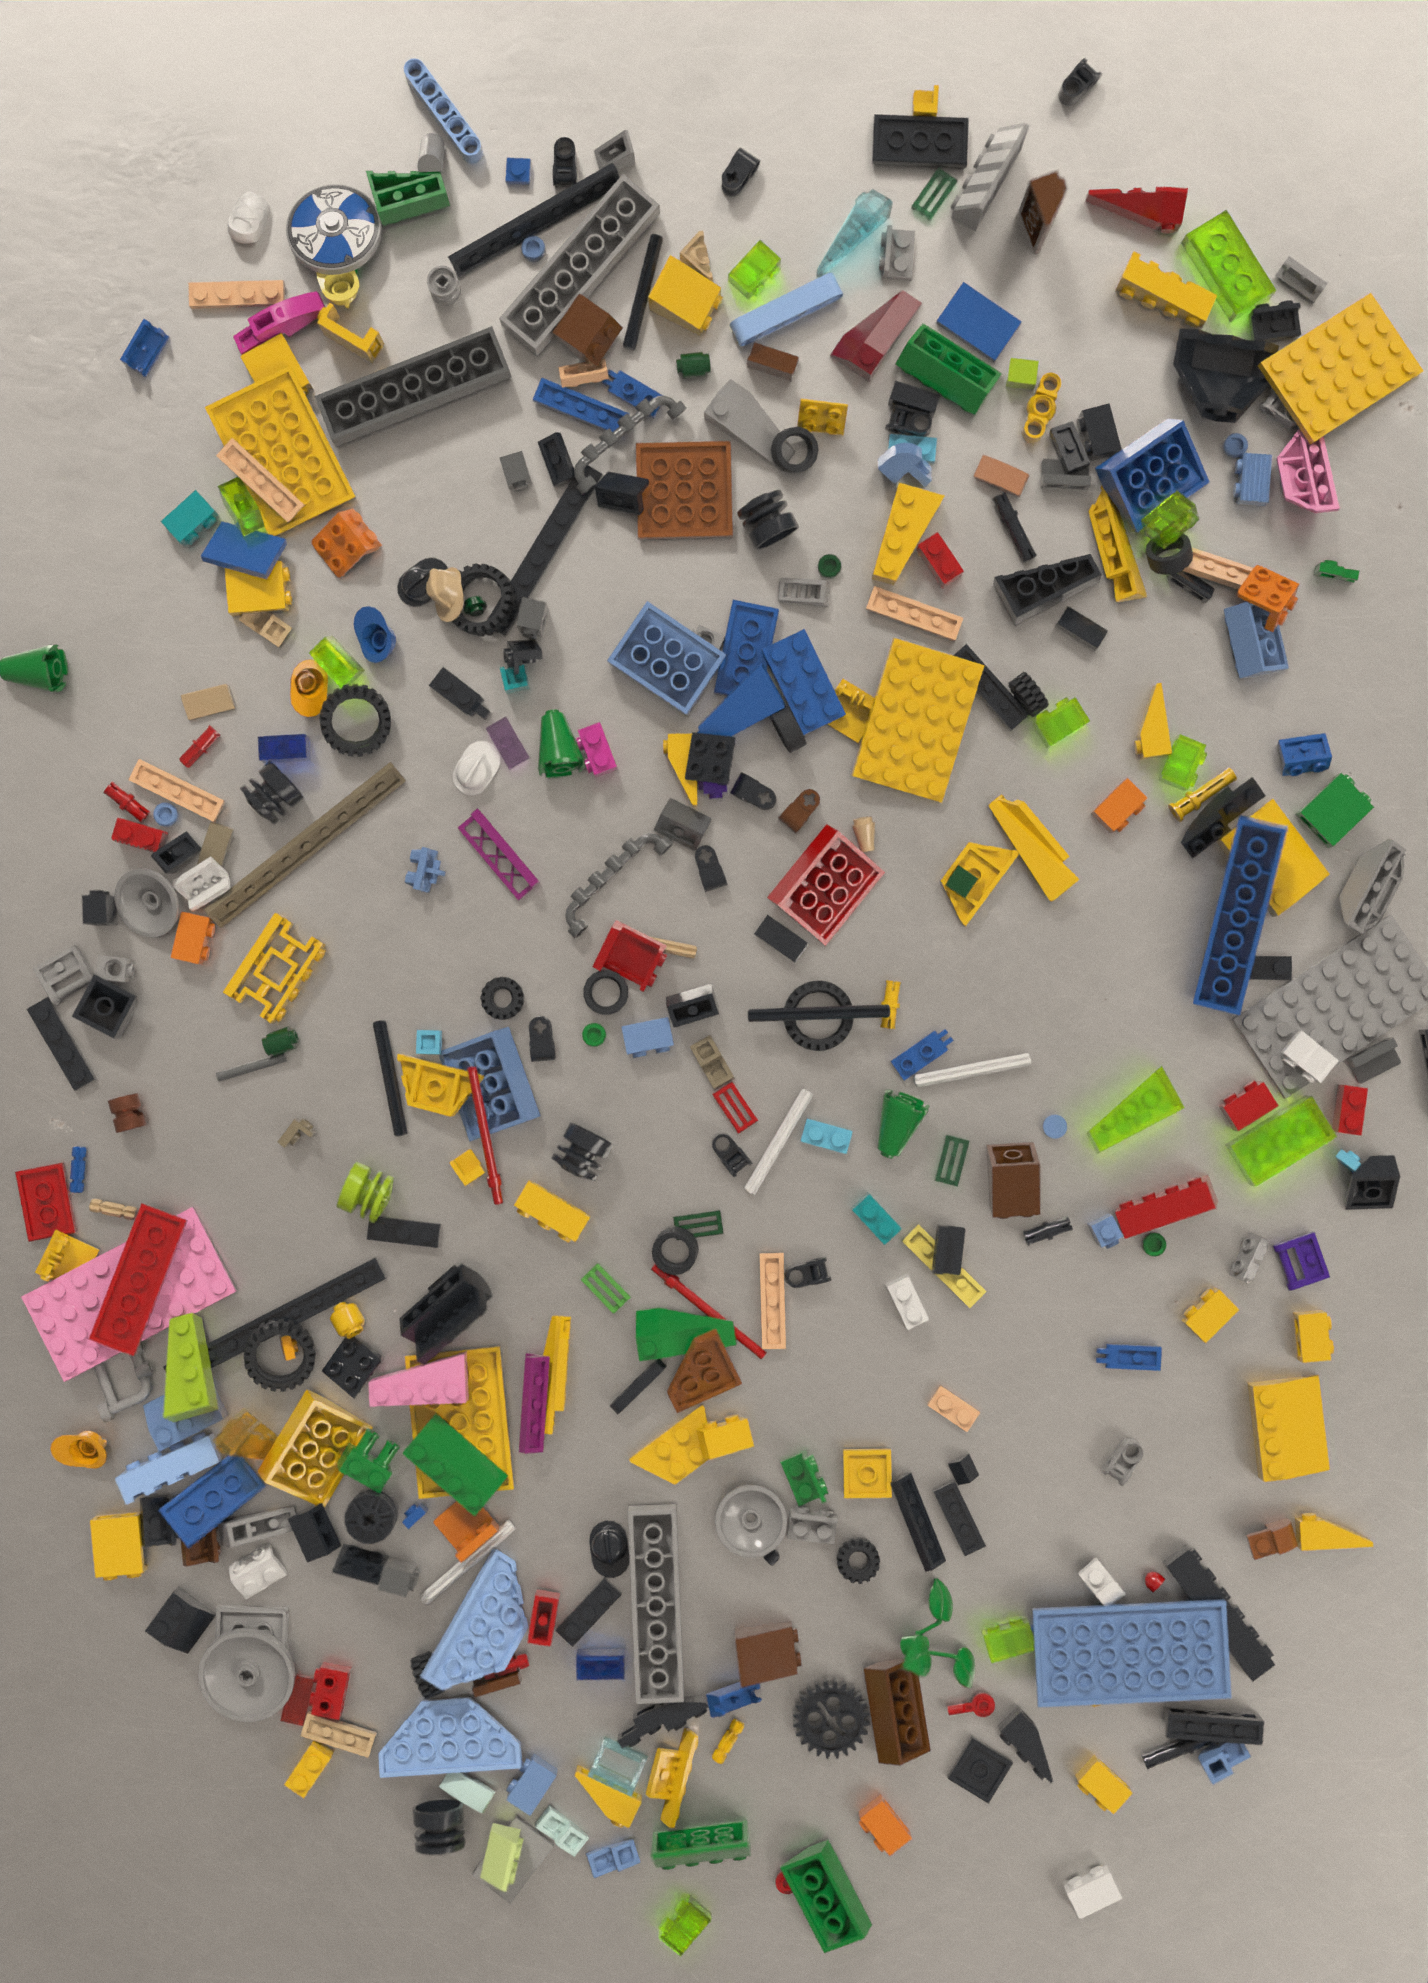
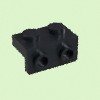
M1292 300L1278 303L1277 306H1269L1268 303L1255 306V309L1249 314L1252 340L1271 341L1299 337L1301 335L1298 310L1301 308L1300 303H1293Z
M161 1495L140 1498L143 1547L166 1544L171 1546L177 1545L176 1539L179 1536L159 1512V1509L173 1499L172 1496Z

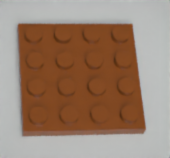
M731 441L636 443L637 477L649 479V485L642 493L644 510L640 515H637L638 539L733 537Z

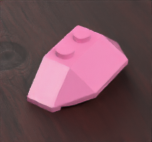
M1298 430L1276 460L1285 501L1313 513L1339 511V503L1324 436L1310 445L1302 431Z

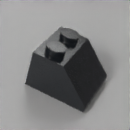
M94 974L72 1017L114 1039H120L131 1020L137 996Z
M178 1586L151 1621L145 1632L164 1646L188 1654L215 1618L216 1613Z

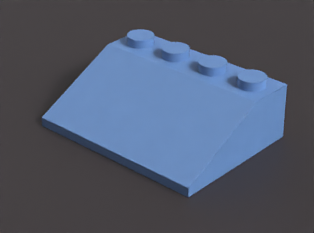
M647 601L607 661L623 674L688 716L723 662L726 654Z
M509 1027L442 1050L439 1057L443 1065L466 1071L467 1068L475 1066L477 1067L478 1074L484 1075L480 1087L490 1134L540 1117ZM471 1094L459 1110L469 1141L481 1138Z

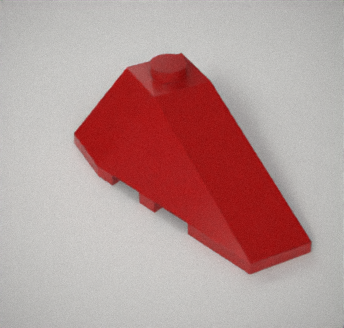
M1156 187L1155 192H1145L1142 188H1133V190H1129L1127 193H1122L1120 189L1088 190L1085 202L1151 229L1161 230V233L1171 234L1178 231L1182 225L1188 188Z

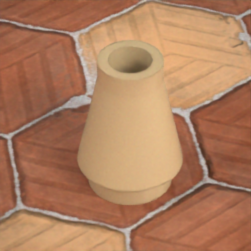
M872 816L853 819L854 825H852L860 850L862 852L875 850V822H873Z

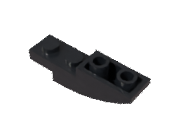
M1251 777L1234 791L1229 786L1225 788L1194 819L1181 841V844L1192 859L1231 831L1227 824L1266 796L1254 778Z
M684 1696V1702L654 1703L633 1714L635 1724L618 1734L617 1741L622 1749L626 1746L631 1748L641 1741V1737L647 1733L652 1735L662 1728V1724L668 1732L672 1729L675 1731L681 1729L687 1724L686 1721L693 1716L698 1718L707 1712L706 1708L709 1707L707 1697Z

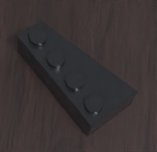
M1087 554L1062 560L1051 565L1045 564L1030 570H1020L1009 575L995 576L993 585L1011 619L1017 625L1099 583L1102 574L1092 555Z

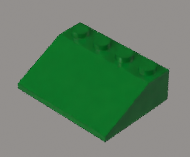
M747 1820L653 1832L651 1857L655 1867H661L663 1870H670L675 1868L676 1865L683 1864L687 1867H694L699 1865V1862L707 1861L710 1864H717L723 1862V1859L731 1858L734 1861L745 1860L747 1856H751Z

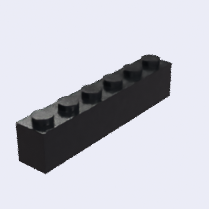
M1184 1545L1163 1561L1164 1565L1191 1601L1222 1599L1226 1601L1229 1652L1251 1681L1254 1682L1276 1665L1271 1659L1274 1654L1266 1644L1261 1646L1257 1638L1260 1635L1252 1625L1247 1627L1243 1622L1245 1615L1236 1605L1233 1608L1228 1602L1231 1597L1224 1587L1218 1588L1213 1582L1217 1578L1209 1567L1204 1569L1199 1563L1203 1559L1194 1548L1190 1550Z

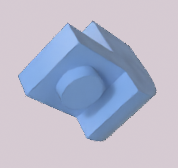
M899 443L890 447L878 458V469L894 484L907 472L924 487L932 481V469L925 460H922V449L917 445Z
M1214 1742V1744L1209 1745L1199 1754L1198 1759L1213 1785L1234 1774L1231 1767L1251 1756L1245 1744L1224 1742L1216 1744Z

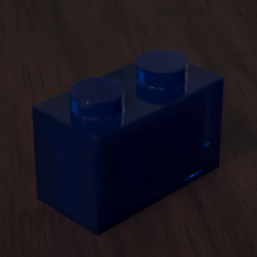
M306 734L258 736L259 761L267 763L269 760L272 763L311 761L310 737Z
M577 1649L576 1680L625 1679V1649Z

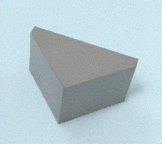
M628 130L622 131L594 150L599 170L611 163L617 169L635 164L634 150Z

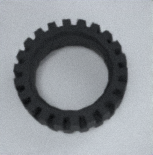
M478 563L472 564V567L467 565L463 567L464 571L459 570L462 590L464 591L466 586L475 579L482 577L492 579L501 590L500 607L494 616L484 622L469 621L462 612L452 622L464 632L474 636L493 635L494 631L498 633L502 630L501 626L506 627L509 624L507 622L508 618L512 619L514 616L512 610H516L517 606L514 603L517 600V595L514 593L516 591L515 587L503 572L491 565L483 563L481 565Z
M346 684L341 689L338 687L334 690L333 694L330 693L327 696L326 701L322 704L320 711L322 735L325 741L330 744V747L334 750L337 749L340 754L344 755V753H347L351 757L354 754H357L358 757L363 756L364 753L369 755L373 753L374 749L378 750L381 744H384L387 740V735L389 736L391 715L388 704L381 694H378L373 688L369 689L367 685L358 686V684H353V686H348ZM355 698L365 700L373 705L379 716L378 728L374 734L366 740L357 742L348 741L339 736L332 725L333 712L337 706L346 700Z
M817 980L797 987L788 997L784 1008H796L801 999L808 994L816 992L827 993L835 998L840 1006H852V1003L847 994L837 985ZM841 1019V1024L837 1031L828 1038L813 1039L803 1034L798 1028L796 1020L784 1021V1025L792 1040L801 1047L813 1051H825L838 1046L846 1039L851 1031L854 1019Z
M279 1318L276 1322L274 1319L269 1320L267 1324L263 1322L259 1325L258 1329L255 1328L252 1331L245 1345L244 1366L248 1376L253 1378V1382L256 1385L260 1383L261 1388L265 1390L267 1387L273 1392H276V1389H280V1392H285L286 1388H290V1390L295 1389L296 1385H302L304 1379H308L311 1371H313L316 1357L314 1340L312 1336L310 1337L307 1329L304 1330L299 1323L295 1325L293 1320L284 1322V1319ZM279 1334L290 1336L297 1340L302 1347L304 1355L303 1361L297 1370L282 1376L269 1374L262 1370L256 1358L257 1348L261 1342L269 1336Z

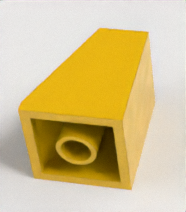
M671 255L648 297L649 311L699 336L703 330H708L713 319L710 315L713 309L718 310L723 300L720 286Z

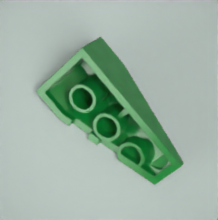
M661 1307L637 1310L636 1343L639 1361L684 1355L687 1353L694 1338L714 1329L717 1330L725 1347L736 1346L734 1323L730 1320L689 1314L683 1311H673Z

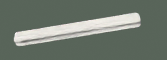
M1028 1053L917 1074L914 1076L916 1087H923L1030 1066L1031 1059Z
M806 1089L800 1091L745 1185L744 1189L748 1193L755 1195L813 1097L811 1092Z
M509 1520L504 1522L499 1527L498 1532L462 1563L459 1561L420 1595L421 1601L425 1605H429L514 1532L516 1528Z

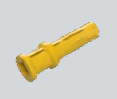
M1228 767L1196 791L1186 792L1185 797L1176 803L1168 805L1170 812L1177 821H1183L1184 816L1193 810H1199L1201 803L1236 781L1235 773Z

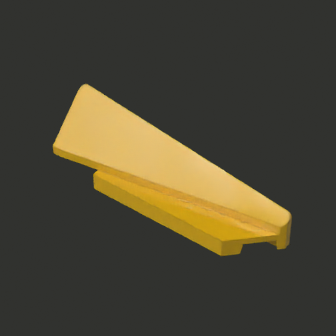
M1101 485V493L1096 503L1091 505L1088 512L1106 578L1113 579L1116 602L1145 598L1147 593L1120 511Z
M999 795L989 804L992 813L1049 901H1054L1080 880L1063 863L1070 856L1024 801L1017 799L1011 802L1006 800L1004 795Z
M570 1316L551 1317L543 1352L544 1356L550 1357L544 1434H553L555 1411H564Z

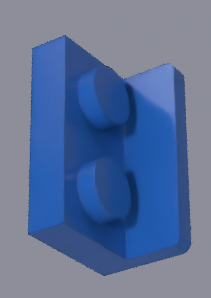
M1326 733L1278 740V749L1283 764L1281 771L1283 776H1298L1308 772L1320 773L1329 769L1332 754Z

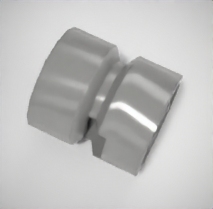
M437 266L429 272L427 285L435 302L441 305H450L458 300L461 288L456 273L451 268Z

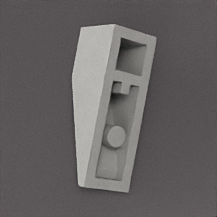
M294 1506L224 1520L218 1525L222 1546L232 1548L291 1532L292 1529L288 1518L295 1515Z

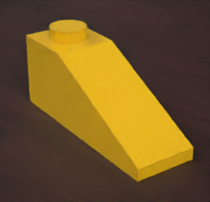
M1157 683L1152 688L1139 727L1137 740L1134 741L1136 755L1139 754L1140 760L1172 754L1162 683Z
M692 733L668 734V740H663V754H668V760L692 807H697V781L685 780Z
M1304 1513L1302 1517L1295 1518L1297 1547L1301 1551L1373 1547V1542L1367 1537L1316 1516L1315 1513Z
M577 1765L575 1777L606 1817L611 1819L610 1822L620 1828L624 1826L630 1828L642 1802V1795Z

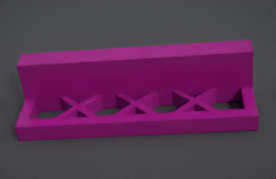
M478 808L471 813L470 818L458 827L460 832L518 901L540 883ZM475 820L481 826L480 837L470 836L465 830ZM484 831L490 838L484 837ZM474 839L480 840V847ZM483 840L493 841L497 845L496 855L484 853ZM499 849L505 856L499 855ZM490 858H495V864L490 860ZM499 858L508 859L512 863L511 873L500 872L498 869ZM514 868H516L520 874H515ZM505 876H511L510 882L505 878ZM514 876L523 877L529 884L520 893L513 887Z
M526 1353L519 1441L520 1453L543 1452L549 1356L535 1353Z

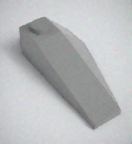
M730 379L717 392L704 411V419L782 471L776 466L771 455L772 441L780 430L754 396ZM785 440L781 451L784 459L789 462L795 454V450Z

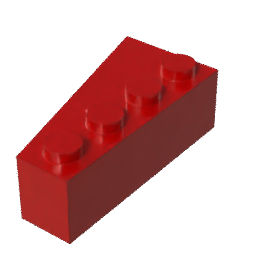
M1209 1175L1190 1179L1187 1183L1179 1186L1178 1184L1169 1186L1158 1194H1155V1192L1141 1196L1142 1200L1133 1202V1200L1122 1202L1119 1204L1120 1208L1116 1209L1115 1214L1123 1236L1127 1239L1216 1209L1218 1199Z

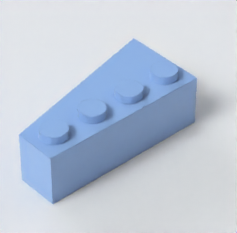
M205 1432L196 1434L191 1437L192 1441L185 1445L183 1441H180L170 1446L171 1451L164 1454L161 1451H157L147 1456L148 1461L141 1464L137 1460L126 1465L127 1470L115 1478L126 1505L134 1502L142 1494L147 1496L162 1488L165 1484L171 1485L183 1479L186 1475L191 1476L222 1461L224 1457L213 1432L208 1435Z

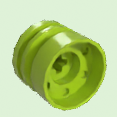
M356 1161L343 1185L336 1207L352 1214L359 1205L361 1206L360 1218L362 1219L371 1210L368 1221L375 1224L390 1200L394 1177L388 1175L384 1183L381 1184L383 1172L379 1171L373 1180L369 1179L371 1167Z

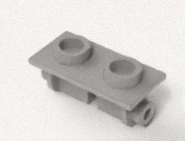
M1290 256L1275 275L1313 303L1327 285L1326 281Z
M1248 1232L1229 1275L1248 1284L1251 1280H1254L1260 1265L1253 1261L1255 1258L1262 1261L1269 1247L1267 1245L1269 1240Z

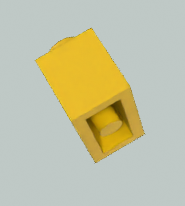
M1216 1287L1207 1289L1200 1297L1202 1300L1196 1306H1190L1183 1315L1185 1317L1181 1320L1204 1343H1207L1239 1311L1224 1293Z
M1322 1310L1294 1312L1297 1360L1302 1363L1331 1360V1354L1334 1353V1345L1332 1339L1329 1340V1330L1332 1329V1322L1330 1316H1327V1312Z
M738 1414L725 1417V1422L718 1424L717 1421L704 1423L703 1428L696 1430L702 1456L705 1459L711 1460L754 1447L748 1419L739 1417Z
M313 1740L284 1785L304 1798L331 1759L335 1750L326 1744Z
M1095 1754L1075 1775L1079 1782L1077 1784L1078 1788L1086 1795L1091 1793L1096 1798L1094 1802L1104 1812L1108 1809L1113 1815L1133 1794L1130 1787Z

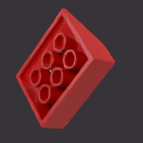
M826 824L767 898L826 946L885 872L842 833Z

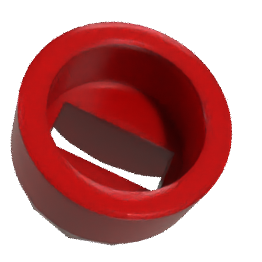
M1150 1572L1145 1577L1146 1587L1152 1593L1165 1581V1578L1157 1572Z

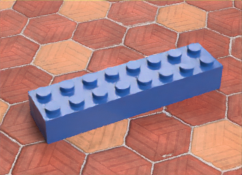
M1240 815L1193 1004L1236 1015L1241 1014L1288 826Z

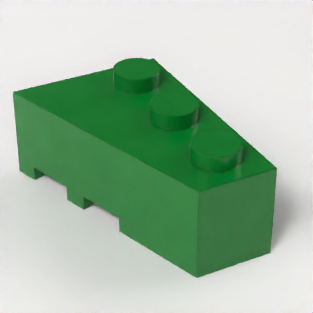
M366 171L382 226L450 206L441 172L410 171V173H396V171H388V173H374L373 171Z

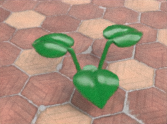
M933 1578L934 1584L929 1595V1609L932 1616L937 1620L922 1630H916L915 1635L903 1636L901 1638L900 1648L906 1656L902 1668L919 1677H926L931 1668L930 1655L952 1658L956 1661L953 1666V1672L957 1681L965 1688H972L975 1678V1660L972 1652L966 1647L960 1648L958 1655L929 1650L928 1638L923 1636L924 1633L941 1625L942 1620L949 1622L953 1613V1601L948 1588L942 1581Z

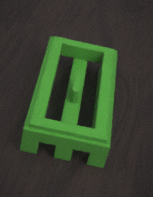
M599 1263L581 1279L613 1314L631 1298ZM597 1270H598V1271L616 1288V1290L623 1296V1298H622L621 1300H620V1299L611 1291V1289L595 1274V1272H596ZM590 1277L617 1303L615 1306L588 1280Z

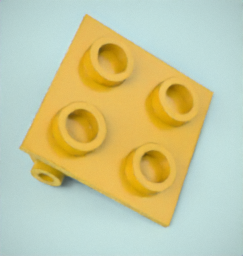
M801 399L797 427L805 428L809 432L844 435L848 404Z
M842 678L835 689V693L846 715L827 725L859 743L867 725L874 697Z
M55 1230L35 1273L41 1275L40 1278L42 1280H54L96 1258L99 1249Z

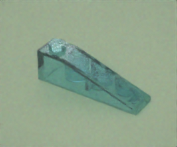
M874 189L868 193L863 192L856 198V204L817 268L816 276L818 278L825 275L890 218L893 202Z

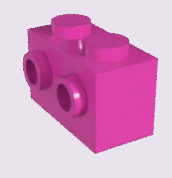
M600 722L578 730L579 737H576V741L580 751H586L588 759H585V765L588 773L593 772L595 777H599L618 770Z

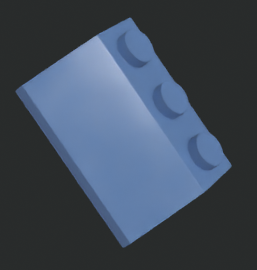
M1249 602L1224 609L1225 624L1228 627L1230 646L1234 652L1235 667L1239 678L1255 677L1289 669L1279 624L1274 632L1264 629L1270 612Z
M216 1388L215 1392L219 1410L177 1422H171L163 1418L165 1394L143 1405L148 1430L159 1452L225 1419L229 1415Z

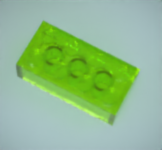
M1227 210L1187 233L1181 244L1210 291L1217 295L1216 300L1230 323L1254 309L1255 306L1269 300L1277 291Z
M1306 1095L1225 1144L1249 1185L1257 1187L1337 1138V1135L1313 1096Z

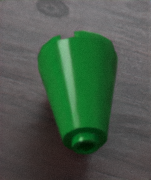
M50 644L3 657L0 660V676L4 681L50 692L62 691L66 685V682H62L63 675H68L65 652L63 649L57 648L59 645Z
M557 709L546 711L545 715L541 717L538 757L539 775L542 776L545 773L546 778H561L572 775V770L577 768L578 773L585 768V760L565 714Z
M886 1090L883 1095L877 1148L881 1151L880 1154L882 1156L893 1159L894 1156H900L927 1115L930 1106H923V1100L907 1093L899 1092L897 1096L892 1094L893 1090Z

